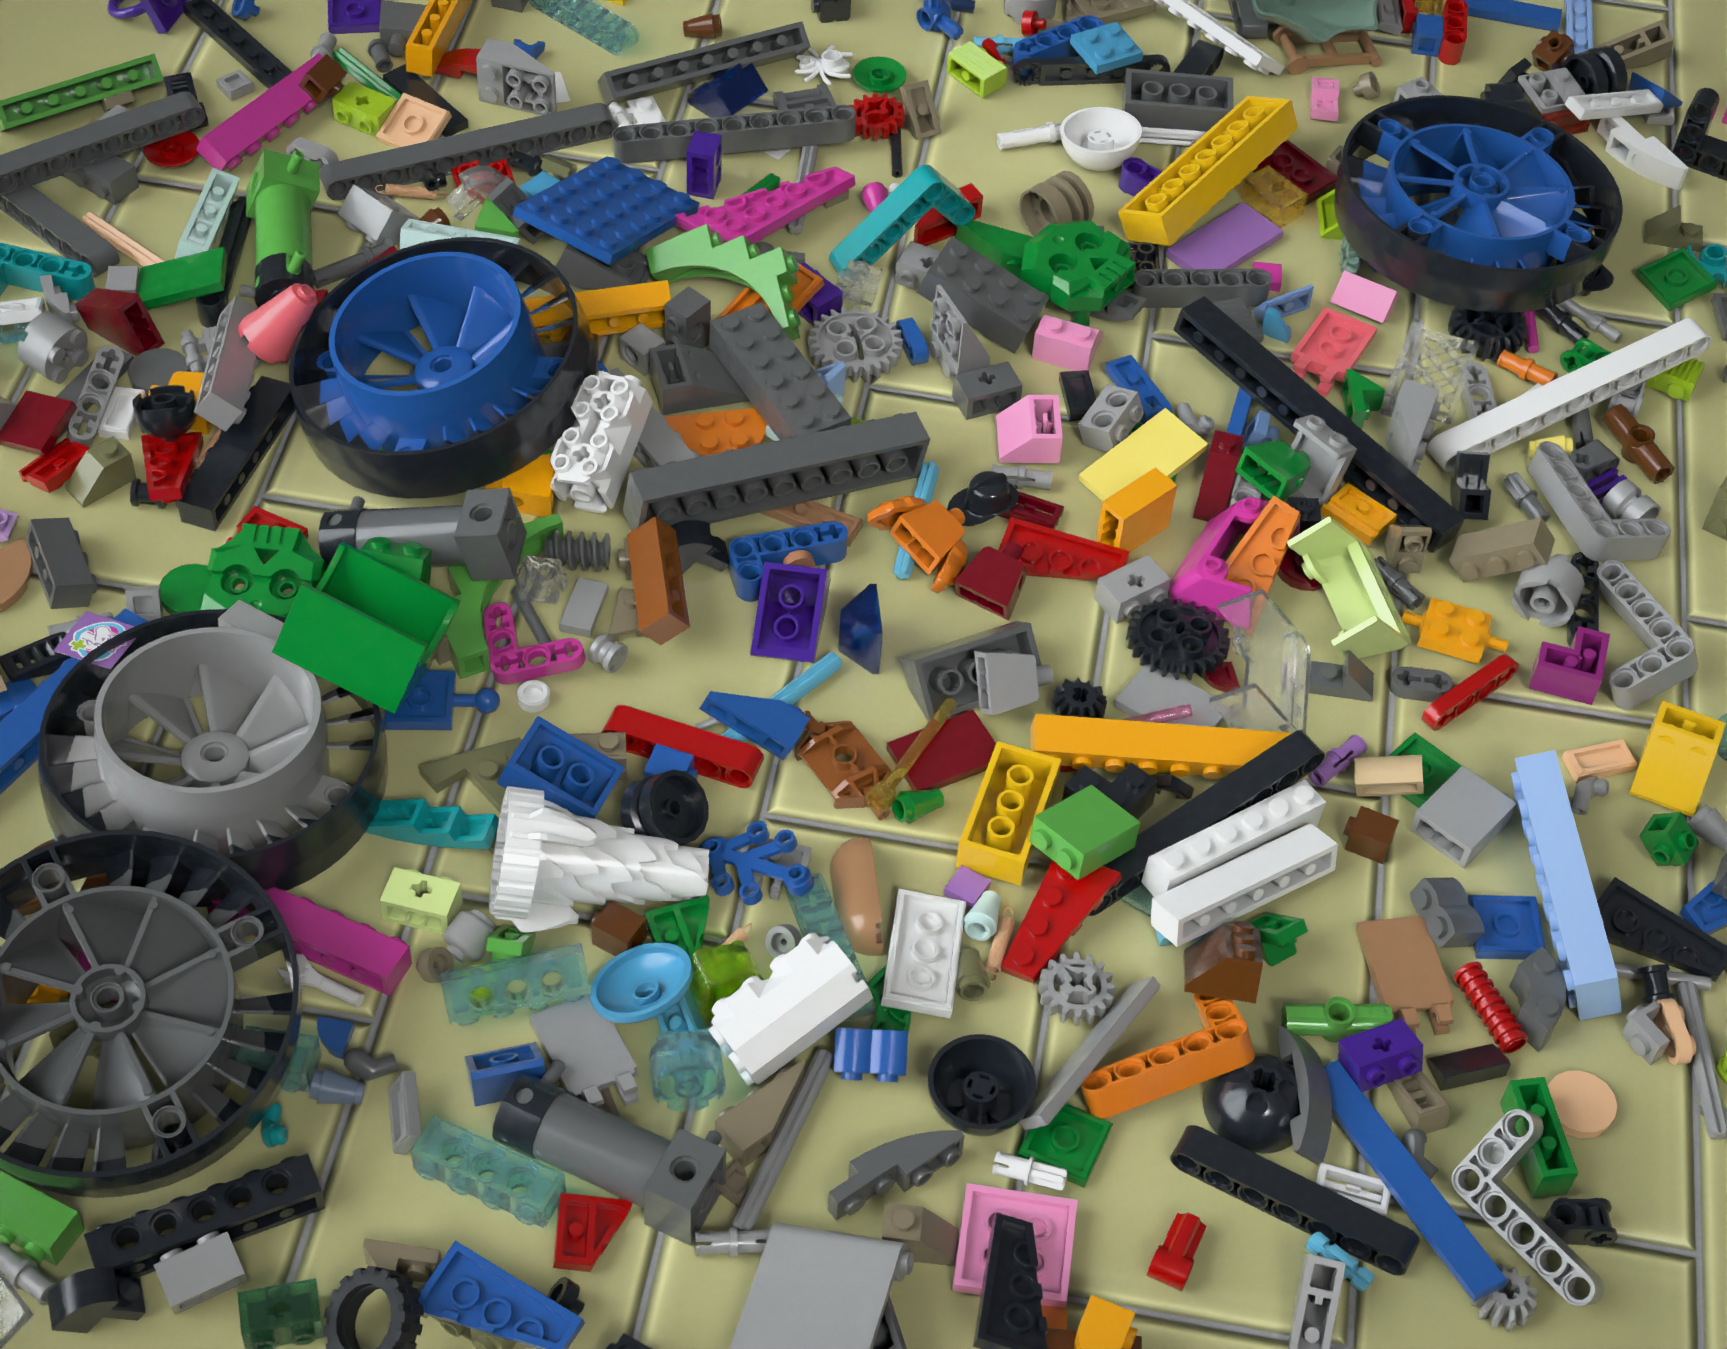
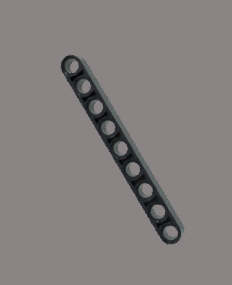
M1297 730L1137 835L1133 849L1103 865L1104 867L1121 872L1122 879L1115 888L1111 887L1103 897L1104 901L1095 911L1092 910L1089 916L1101 913L1143 885L1141 880L1149 856L1290 787L1315 770L1324 760L1325 753L1304 731Z

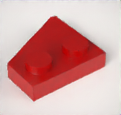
M560 1193L553 1268L591 1272L629 1215L632 1202L622 1199Z

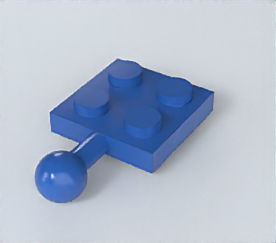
M427 670L395 714L385 710V730H452L454 707H476L479 712L490 714L498 709L500 696L492 688H482L476 694H455L456 671Z

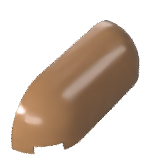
M855 837L844 842L836 850L830 865L838 933L843 943L854 952L867 956H882L883 942L879 923H882V913L872 844L868 837Z

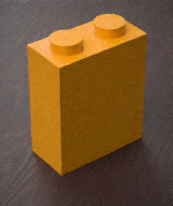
M1155 467L1102 501L1096 542L1131 552L1168 528L1177 485L1170 477L1165 476Z

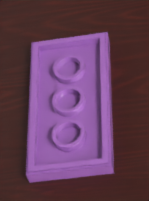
M1242 202L1169 247L1166 251V257L1182 269H1234L1282 239L1284 231Z

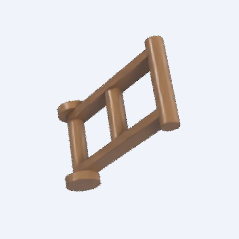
M1283 26L1277 28L1273 33L1275 43L1283 46L1289 58L1287 69L1292 75L1302 74L1308 67L1371 64L1373 67H1378L1382 63L1367 32H1341L1334 35L1328 41L1321 42L1326 52L1325 55H1299L1294 44H1309L1313 42L1300 38L1293 31ZM1360 41L1365 53L1338 54L1333 42Z

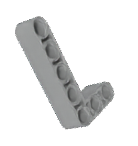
M1544 441L1539 444L1528 467V471L1581 552L1587 558L1601 562L1608 560L1656 559L1660 555L1671 534V529L1665 522L1654 518L1611 520L1561 446L1550 441Z
M1608 560L1600 564L1597 568V577L1602 596L1650 649L1648 652L1615 669L1609 676V685L1615 705L1619 708L1631 709L1696 673L1698 670V659L1695 644L1623 563L1617 560Z
M1521 1109L1510 1110L1455 1168L1452 1173V1185L1456 1192L1567 1302L1576 1306L1595 1304L1600 1301L1604 1294L1603 1281L1599 1275L1502 1181L1506 1174L1540 1139L1544 1128L1542 1119L1535 1112ZM1522 1116L1529 1122V1131L1523 1137L1516 1132L1515 1128L1517 1120ZM1497 1143L1504 1149V1158L1498 1164L1491 1157V1149ZM1472 1170L1477 1172L1480 1179L1478 1187L1474 1190L1469 1188L1466 1181L1467 1175ZM1499 1196L1505 1200L1507 1205L1506 1212L1501 1217L1496 1215L1493 1209V1203ZM1525 1223L1531 1225L1534 1230V1238L1529 1244L1525 1243L1520 1235V1230ZM1553 1250L1557 1251L1562 1258V1265L1557 1271L1551 1269L1547 1261L1548 1255ZM1581 1277L1587 1280L1590 1285V1293L1585 1299L1578 1296L1575 1289L1576 1282Z

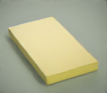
M1164 408L1079 474V481L1099 499L1104 501L1155 467L1165 476L1172 478L1203 454L1208 448V443L1167 408Z

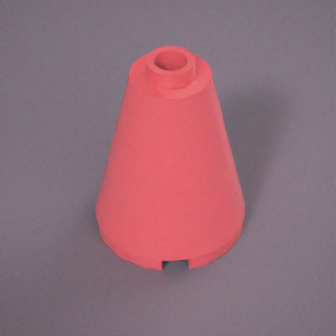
M294 283L245 316L238 325V332L241 338L245 335L249 341L248 349L260 359L270 364H276L278 361H282V364H285L291 358L293 346L302 326L310 319L317 305L315 291L306 284Z

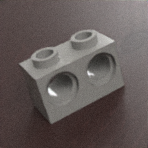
M1107 384L1078 423L1084 446L1108 452L1127 438L1130 431L1142 419L1144 414L1139 393Z

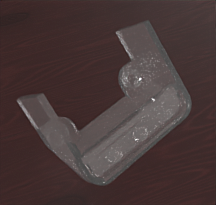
M1263 589L1218 604V610L1234 627V637L1231 641L1234 652L1246 661L1244 687L1211 697L1209 703L1225 719L1230 728L1290 733L1302 730L1306 733L1311 654L1305 637Z

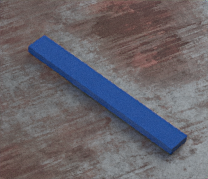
M1335 1060L1325 1065L1324 1068L1331 1090L1332 1116L1472 1301L1476 1302L1505 1287L1506 1277L1339 1061Z

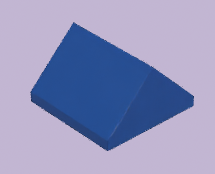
M536 1042L465 1056L475 1107L501 1102L513 1082L523 1073L531 1074L539 1079H542L545 1074L544 1058Z

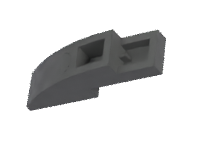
M960 1130L919 1133L884 1143L850 1161L848 1180L829 1192L827 1210L837 1221L846 1214L853 1215L864 1206L865 1202L874 1195L881 1196L887 1193L895 1182L904 1192L913 1186L920 1187L930 1180L934 1172L943 1166L948 1168L954 1165L961 1158L965 1135Z

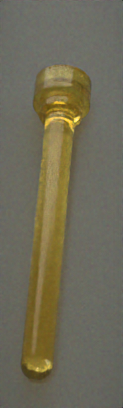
M947 698L886 780L873 784L865 796L866 801L874 810L886 812L894 803L896 787L956 708L957 703L953 698Z

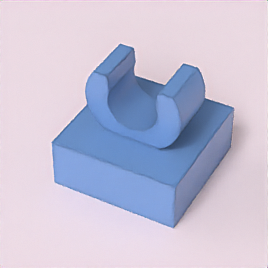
M1260 410L1246 426L1243 449L1249 445L1272 442V439L1278 440L1280 430L1275 426L1269 425L1270 414Z

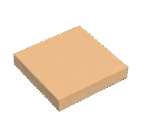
M403 93L376 134V138L379 142L394 148L435 140L439 138L452 116L450 111Z

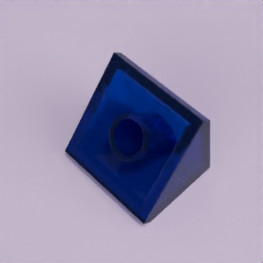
M869 584L841 609L838 651L871 674H879L883 631L877 584Z

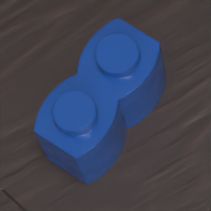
M836 1028L834 1072L841 1073V1080L862 1081L863 1074L877 1075V1082L898 1083L899 1076H906L908 1031Z

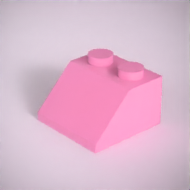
M1043 315L1035 332L1032 359L1074 371L1089 370L1103 339L1104 332Z

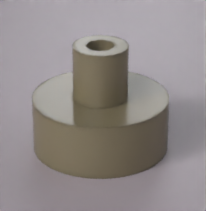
M1370 71L1360 75V84L1353 86L1354 94L1356 96L1363 94L1367 100L1379 97L1380 86L1375 74Z
M444 947L427 948L421 953L416 969L422 979L428 983L446 982L453 974L454 960L451 953Z

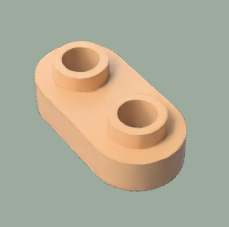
M1673 998L1657 1000L1656 1002L1661 1007L1653 1021L1670 1040L1665 1050L1669 1062L1672 1065L1690 1063L1692 1056L1696 1054V1042L1691 1034L1689 1035L1684 1023L1683 1008Z

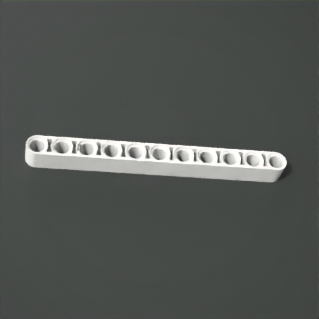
M1686 318L1440 433L1429 442L1427 451L1445 472L1455 471L1457 451L1488 452L1491 454L1702 354L1710 346L1712 338L1692 318Z

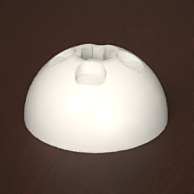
M1091 107L1078 110L1068 115L1060 126L1061 141L1067 154L1078 165L1093 171H1107L1121 166L1124 160L1132 157L1135 153L1142 134L1141 125L1134 116L1125 111L1109 107Z

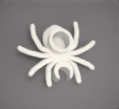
M831 45L821 54L820 58L814 49L809 48L807 51L813 56H796V59L800 60V69H796L795 74L808 76L804 81L809 82L820 72L823 81L830 86L831 81L826 77L825 73L836 78H851V74H845L850 64L842 57H852L853 53L833 50L835 46Z

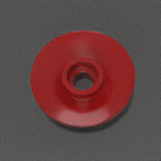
M185 131L143 146V153L149 162L157 166L177 167L189 163L198 155L199 152L196 148L200 142L194 133Z

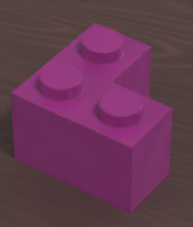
M1578 626L1570 648L1542 641L1533 664L1529 689L1592 705L1602 682L1610 634Z

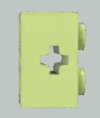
M394 867L380 898L383 920L439 934H444V931L459 913L463 903L460 882H456L448 877H435L422 874L414 869L405 870Z

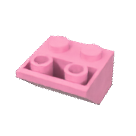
M1027 395L996 415L999 463H1059L1063 441L1059 395Z

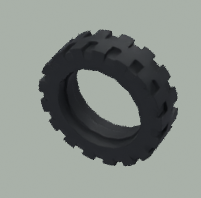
M367 1266V1269H355L352 1276L346 1275L339 1282L341 1286L338 1290L334 1289L329 1299L332 1301L330 1306L325 1308L324 1318H327L326 1325L323 1326V1337H327L328 1343L325 1344L326 1349H361L356 1339L355 1322L357 1314L366 1297L377 1289H382L387 1295L391 1305V1321L387 1335L376 1349L416 1348L417 1343H415L417 1335L421 1336L423 1325L420 1324V1317L424 1316L423 1305H419L418 1301L421 1298L417 1288L411 1286L413 1282L410 1278L401 1275L398 1271Z

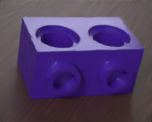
M694 131L686 152L687 194L714 200L722 178V135Z

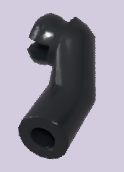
M433 169L424 170L422 180L427 190L434 191L436 189L439 190V187L447 186L444 172L435 174Z

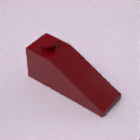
M1215 430L1193 518L1209 522V520L1227 509L1236 476L1235 470L1241 456L1244 436Z

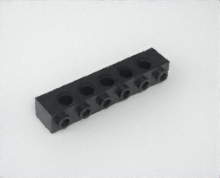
M307 1153L301 1156L287 1157L279 1164L262 1170H251L243 1177L227 1183L213 1184L205 1191L191 1196L177 1197L171 1200L169 1204L158 1208L138 1211L130 1218L113 1224H102L93 1231L84 1234L94 1268L114 1267L115 1276L138 1278L155 1272L156 1270L153 1265L161 1262L160 1257L165 1253L177 1248H182L183 1251L198 1245L197 1240L206 1234L218 1231L220 1234L228 1232L233 1243L325 1209V1203L321 1187ZM279 1188L286 1189L284 1192L279 1194L272 1193L274 1190ZM240 1202H249L244 1207H235ZM212 1215V1217L206 1221H198V1219L202 1216ZM166 1229H175L170 1234L161 1235ZM137 1242L134 1247L123 1249L126 1244Z

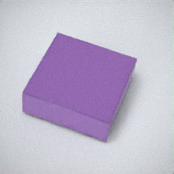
M961 865L944 888V896L966 901V907L971 910L983 892L989 890L991 880Z

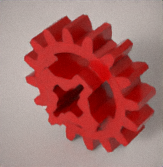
M873 93L872 97L864 94L863 100L854 99V105H849L856 111V137L862 134L864 140L874 137V140L878 141L879 136L888 139L889 133L896 135L898 134L897 128L904 127L905 109H903L902 102L897 103L896 97L888 99L886 93L882 97H878L877 93Z

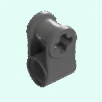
M1598 439L1572 451L1569 459L1586 483L1614 467L1617 468L1620 463V458Z

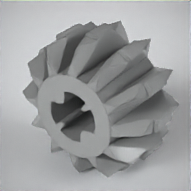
M1500 1263L1497 1267L1507 1279L1506 1286L1476 1302L1472 1301V1306L1481 1308L1478 1313L1479 1319L1488 1317L1492 1320V1329L1497 1327L1499 1323H1502L1507 1332L1514 1328L1515 1324L1520 1327L1526 1325L1529 1317L1534 1315L1537 1309L1535 1299L1538 1294L1536 1288L1528 1286L1531 1282L1530 1275L1520 1277L1517 1275V1266L1508 1272Z

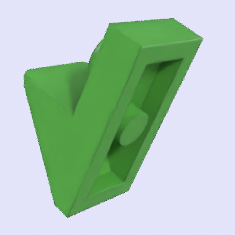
M501 925L487 939L486 951L492 952L490 966L498 974L523 977L526 973L536 932L521 933L514 926Z

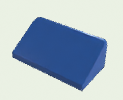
M1632 72L1628 90L1649 89L1663 103L1662 109L1682 106L1683 101L1641 75Z

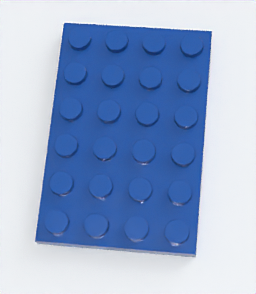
M606 156L517 204L513 216L611 265L676 226L675 215L683 212L686 214V217L696 214L700 203L691 199L688 194L677 192L667 187L666 183L654 180L644 175L642 171L620 163L614 157Z

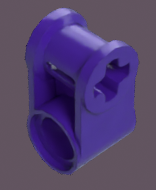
M1130 157L1123 162L1118 183L1119 188L1124 193L1136 196L1162 171L1147 164L1140 158Z

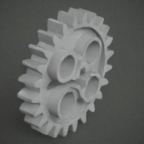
M842 306L841 313L831 309L830 317L822 314L821 321L815 320L814 327L809 329V357H814L813 364H821V367L843 361L846 365L845 380L848 376H852L853 381L857 382L858 378L863 376L866 381H869V376L872 374L879 379L881 371L890 373V366L896 367L897 359H901L903 345L901 330H896V322L889 323L888 315L879 318L878 310L870 314L868 313V307H865L862 312L858 311L856 306H853L852 311H847Z

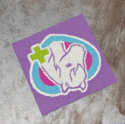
M86 611L53 651L82 660L88 653L105 641L135 626ZM135 638L109 650L94 660L92 664L111 669Z

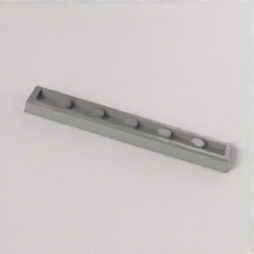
M1154 976L1129 985L1033 1101L1029 1111L1019 1122L1025 1130L1046 1126L1052 1121L1160 989L1161 985Z

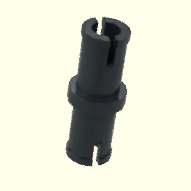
M1556 305L1535 310L1537 314L1552 325V329L1556 333L1561 332L1574 345L1581 338L1588 339L1590 333L1573 321L1570 313L1563 312Z

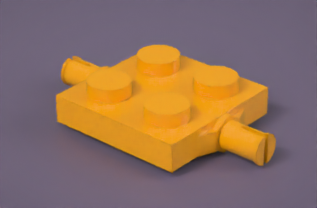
M1431 597L1428 609L1423 615L1406 610L1403 612V623L1419 628L1420 637L1417 646L1479 664L1482 653L1486 648L1505 653L1509 640L1491 636L1489 626L1492 614Z

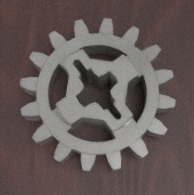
M1074 952L1073 959H1068L1063 953L1060 954L1059 963L1051 959L1048 962V968L1041 971L1038 985V993L1042 994L1040 1003L1041 1005H1050L1048 1011L1050 1016L1055 1015L1057 1012L1061 1014L1060 1022L1062 1023L1068 1018H1073L1074 1025L1078 1026L1080 1019L1085 1018L1089 1024H1093L1094 1015L1103 1018L1106 1008H1111L1115 992V984L1111 983L1113 974L1112 972L1103 973L1105 965L1103 962L1094 965L1092 963V955H1088L1085 960H1082L1078 952ZM1054 982L1057 984L1056 989L1059 991L1058 993L1054 989ZM1095 984L1099 989V995L1096 994L1097 988L1094 986Z

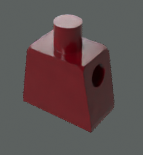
M1008 541L1002 552L990 546L984 547L956 578V595L1009 621L1026 579L1025 564L1019 561L1024 549L1013 541Z

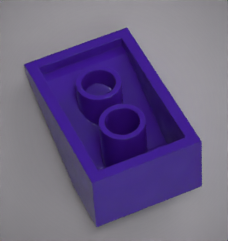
M764 562L750 652L751 656L807 663L815 662L831 580L827 569Z

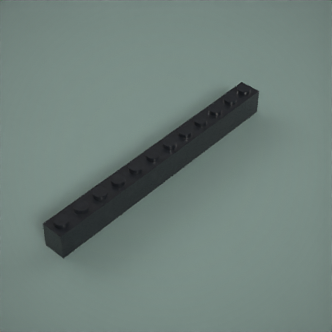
M1203 296L1181 309L1173 330L1293 434L1297 435L1298 429L1293 426L1295 420L1313 414L1322 418L1325 424L1333 431L1345 436L1348 442L1357 450L1343 477L1357 489L1396 513L1395 521L1399 525L1431 527L1432 534L1427 547L1429 551L1434 553L1456 537L1466 519L1461 513L1209 299Z

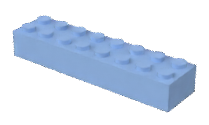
M1553 750L1515 758L1517 772L1511 773L1514 798L1517 803V810L1520 811L1522 817V829L1525 838L1528 840V851L1531 863L1535 867L1539 893H1542L1546 920L1550 924L1554 950H1557L1558 965L1565 981L1569 1008H1577L1580 1021L1622 1013L1618 975L1556 752Z

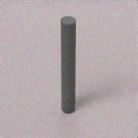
M521 586L513 588L511 594L539 644L552 642ZM551 654L553 661L557 660L555 656L556 654Z

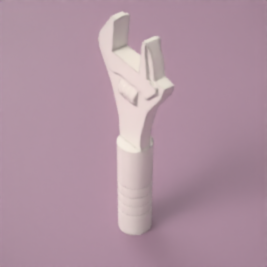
M296 954L300 969L301 985L318 988L355 1007L361 1006L364 1001L363 994L322 976L310 965L303 954ZM278 968L279 975L285 980L284 984L291 986L289 972Z

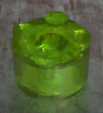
M734 941L712 949L703 947L692 955L694 973L688 989L700 1015L703 1018L704 1016L708 1017L711 1022L715 1016L712 1008L718 1000L731 996L752 976H758L761 980L763 978L744 942Z

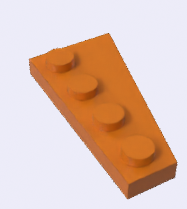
M1276 496L1271 498L1225 561L1228 565V576L1225 580L1252 588V625L1250 628L1242 626L1250 633L1254 631L1288 548L1287 541L1292 538L1301 516L1299 511Z

